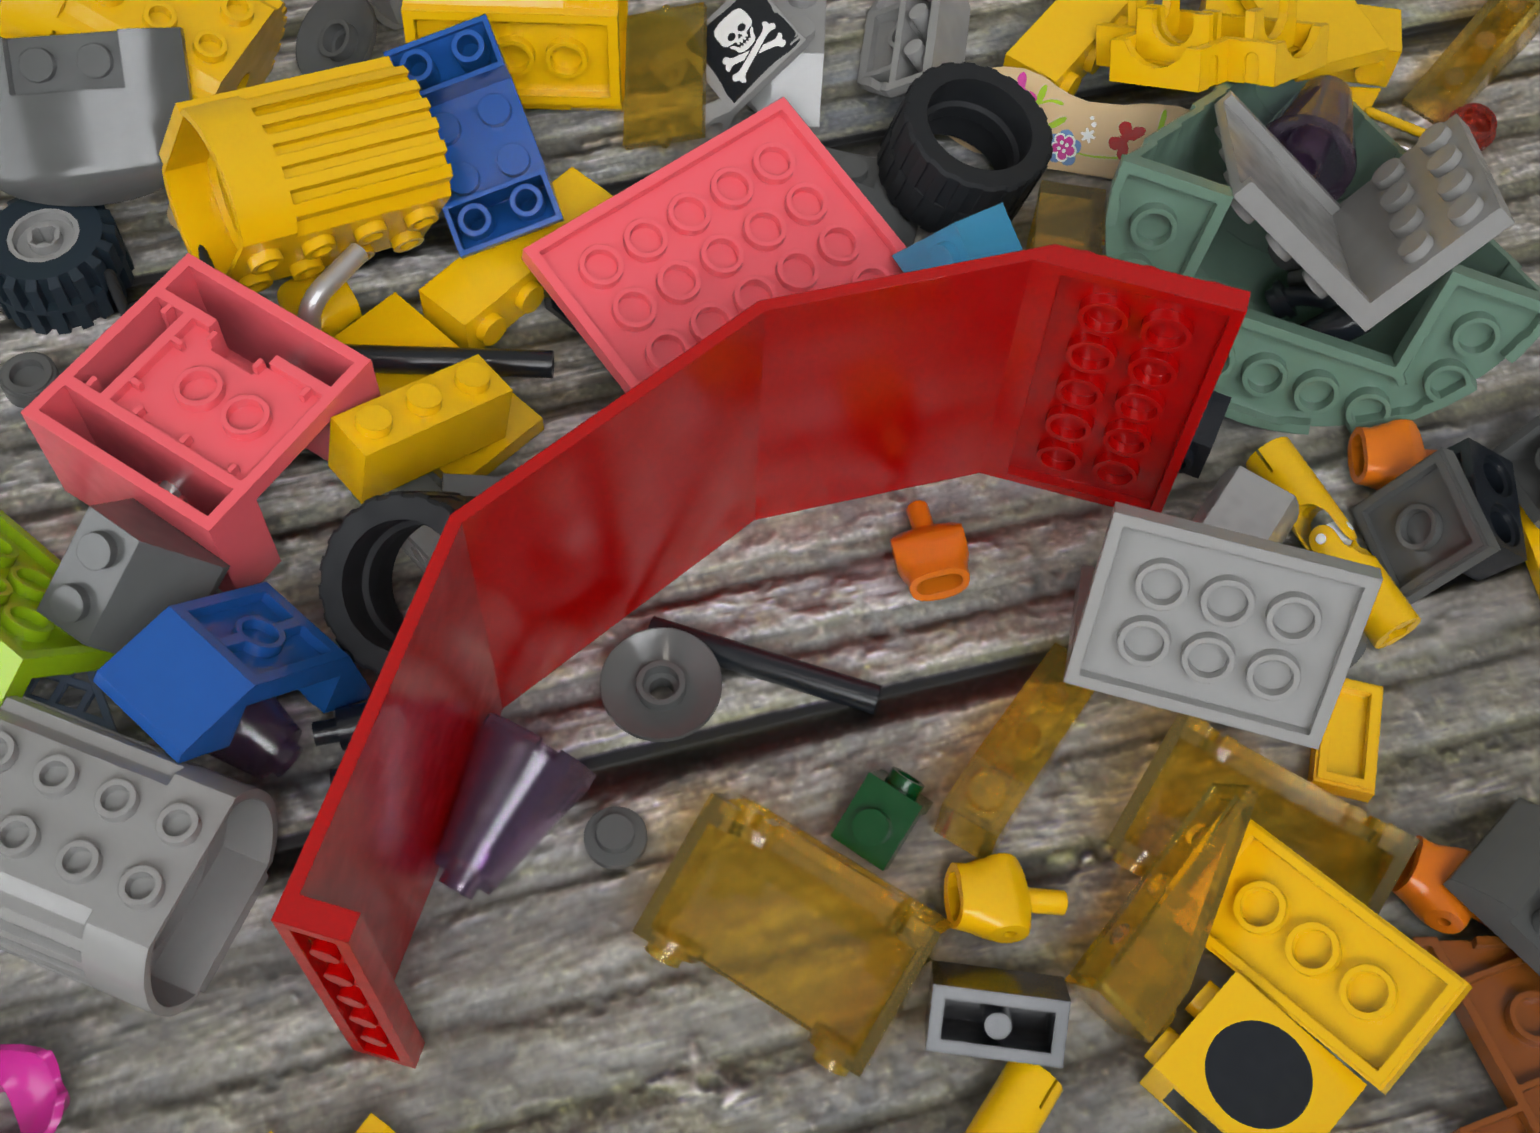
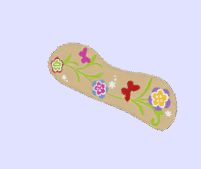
M992 67L998 70L997 72L1016 80L1023 89L1028 90L1032 94L1039 107L1043 108L1053 135V140L1051 141V146L1053 147L1052 158L1047 164V169L1113 179L1122 154H1129L1142 146L1146 137L1190 111L1181 106L1140 103L1121 105L1089 102L1069 94L1043 75L1016 67ZM949 136L967 149L982 154L971 144L959 138Z

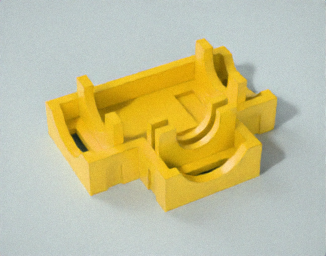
M1128 0L1127 26L1111 22H1103L1096 25V65L1110 67L1109 81L1198 93L1224 82L1276 87L1326 66L1329 23L1296 20L1297 0H1279L1277 18L1264 17L1265 8L1255 7L1245 11V15L1222 13V10L1205 9L1195 11L1180 9V0H1162V5H1146V0Z

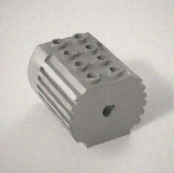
M18 696L7 697L0 707V950L155 1015L171 1017L181 1013L195 1002L200 992L205 993L269 878L266 872L273 862L278 836L277 810L272 796L257 787L191 761L178 764L163 750L26 696L23 698Z

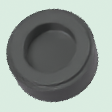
M25 352L12 357L2 366L0 370V387L13 405L25 408L60 373L53 360L47 355L39 352Z

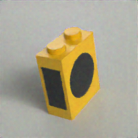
M1237 971L1222 988H1219L1211 980L1207 982L1184 1009L1195 1019L1183 1033L1179 1035L1169 1026L1143 1056L1153 1067L1139 1082L1193 1133H1329L1367 1086L1363 1080Z

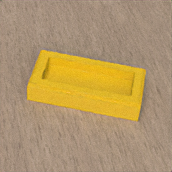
M1345 678L1319 749L1311 748L1307 789L1367 803L1375 795L1383 686Z

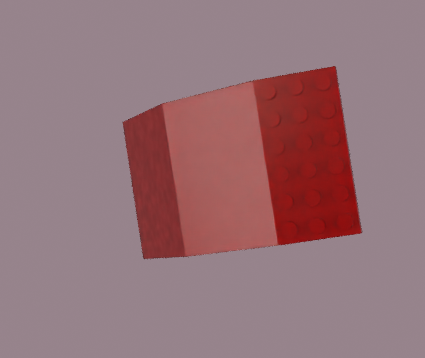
M1052 244L759 300L450 514L271 919L352 1050L414 1069L417 1066L425 1042L394 980L503 708L754 520L977 473L1109 507H1114L1116 501L1161 513L1245 318L1251 291L1226 286L1215 281H1206L1160 270L1154 266L1140 265L1099 255L1088 250H1078Z

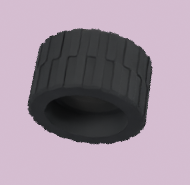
M970 62L942 63L939 67H931L925 70L909 86L880 144L881 148L877 154V165L880 171L878 176L881 185L885 187L887 197L893 205L900 209L903 216L909 221L912 220L921 226V229L929 233H935L954 222L1002 202L1012 222L1047 169V164L1052 158V129L1048 125V118L1043 108L1039 107L1032 94L1028 90L1023 89L1016 80L997 72L998 70L991 67H983ZM933 134L953 136L971 144L988 159L994 170L975 168L959 161L938 143Z
M394 491L389 492V495H376L365 500L364 504L359 508L352 509L343 518V522L338 529L332 532L327 542L329 544L325 556H322L319 569L321 571V583L318 585L319 599H322L323 616L327 627L331 628L336 637L335 641L362 668L373 670L379 676L404 620L396 605L392 587L394 563L403 543L414 531L424 525L441 535L450 514L475 498L474 496H462L458 492Z

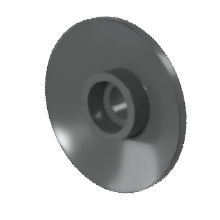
M318 0L312 6L300 26L296 40V60L303 75L369 60L377 37V19L368 0Z
M650 628L628 636L610 652L604 662L600 675L601 699L611 720L626 733L651 742L674 741L699 730L716 711L722 693V674L713 652L699 638L674 628ZM665 686L670 688L673 693L669 698L655 699L651 696V692L656 687Z

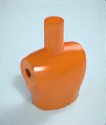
M1398 419L1372 427H1356L1349 438L1347 449L1350 476L1355 484L1379 490L1437 450L1424 449L1420 431L1412 420Z
M917 500L911 502L906 508L911 530L900 533L890 539L898 575L908 586L911 595L916 600L935 601L961 593L968 587L970 582L968 569L969 550L962 524L956 522L934 524L929 506L925 501Z
M1420 835L1411 839L1402 848L1395 861L1389 882L1390 891L1398 896L1417 918L1438 932L1445 934L1460 933L1467 927L1471 918L1487 927L1443 885L1471 851L1459 847L1436 844Z

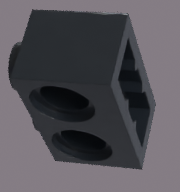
M1469 437L1447 448L1454 451L1501 549L1462 574L1480 581L1526 561L1527 554L1513 462Z

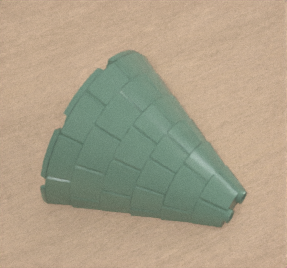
M1292 79L1276 87L1224 82L1214 87L1213 92L1192 103L1189 112L1146 137L1141 147L1121 156L1112 180L1106 206V256L1140 265L1154 266L1160 270L1201 280L1215 281L1226 286L1251 291L1247 313L1213 390L1232 397L1225 414L1227 418L1266 430L1309 435L1310 426L1346 425L1349 433H1352L1356 427H1372L1398 419L1415 420L1445 408L1477 390L1476 379L1493 369L1505 358L1511 363L1515 362L1540 337V287L1521 270L1522 266L1494 239L1371 328V332L1351 342L1300 325L1323 313L1324 310L1322 308L1295 306L1297 315L1292 318L1286 316L1280 319L1274 315L1266 300L1264 291L1272 288V283L1278 279L1285 287H1289L1287 281L1289 271L1281 269L1271 259L1268 252V242L1265 238L1268 232L1256 220L1251 224L1244 222L1230 205L1234 196L1232 187L1228 185L1223 176V173L1227 171V167L1219 154V150L1222 148L1221 140L1214 130L1218 126L1214 104L1229 91H1232L1340 204L1369 182L1374 172L1384 162L1392 158H1399L1406 153L1342 89L1313 79L1295 82Z

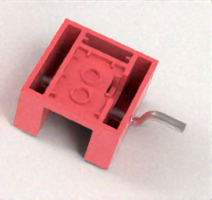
M351 243L306 290L300 302L297 316L187 253L20 412L65 491L89 506L134 498L230 565L218 588L223 592L262 583L281 562V559L257 499L305 448L328 461L330 417L381 396L371 359L321 330V314L326 303L368 260L367 252L360 245Z

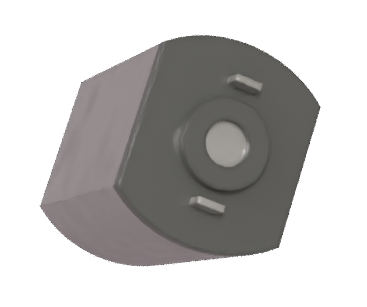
M1235 466L1222 474L1192 521L1283 543L1298 519L1299 504L1296 496L1242 466Z

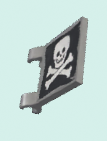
M727 0L678 48L658 56L651 64V71L668 89L675 90L684 82L692 65L719 96V99L700 107L692 118L695 126L708 139H712L726 131L734 116L810 44L771 0Z

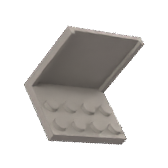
M1229 91L1214 104L1218 123L1214 130L1221 140L1222 148L1219 150V154L1227 167V171L1223 173V176L1228 185L1232 187L1234 196L1230 205L1247 224H1251L1256 220L1268 232L1265 238L1278 257L1285 262L1293 258L1304 269L1302 276L1310 289L1321 299L1329 295L1365 332L1515 223L1469 126L1457 113L1447 121L1438 122L1429 127L1420 136L1415 146L1401 157L1392 158L1384 162L1374 172L1369 182L1339 204L1232 91Z
M1115 501L1094 574V567L1082 564L1079 573L1063 682L1318 750L1383 581L1381 568Z

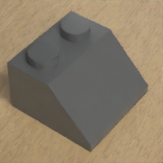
M134 498L91 505L87 509L36 611L85 646L116 654L168 606L216 594L230 565Z

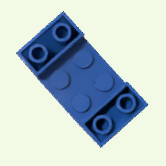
M486 14L383 52L384 56L390 57L393 66L404 65L410 71L407 77L410 80H417L421 87L420 95L422 98L427 97L431 105L429 110L432 118L436 117L440 129L438 133L440 139L445 141L448 150L445 154L447 164L451 163L453 177L450 180L452 196L442 210L462 259L564 221L547 168Z
M267 582L168 606L98 669L93 680L103 692L178 764L229 747L244 710L248 705L298 689L311 704L315 705L325 714L334 711L335 708L345 707L366 700L371 692V688L350 656Z

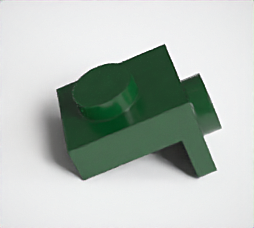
M892 767L889 773L882 769L871 771L838 822L831 837L884 871L893 862L920 816L928 812L933 802L921 794L925 786L907 772L897 767Z

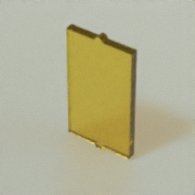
M704 2L671 8L668 4H665L660 10L627 16L623 146L626 150L661 145L662 148L666 149L671 143L705 138L707 6Z

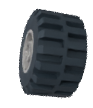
M18 198L8 201V207L0 210V307L8 319L13 318L16 325L25 330L33 327L36 333L47 335L52 329H56L59 335L71 333L72 328L82 326L83 330L94 326L93 321L97 318L102 317L106 319L113 314L114 310L112 307L115 302L104 278V271L112 269L115 272L125 298H127L128 294L125 289L133 286L134 276L132 270L134 265L110 210L106 209L104 205L70 207L34 203Z

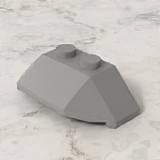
M771 0L810 45L746 105L757 113L780 98L785 97L812 132L819 134L827 0Z
M875 0L867 13L857 84L860 88L889 98L905 96L915 78H919L925 70L931 67H939L942 63L965 62L971 11L969 0Z

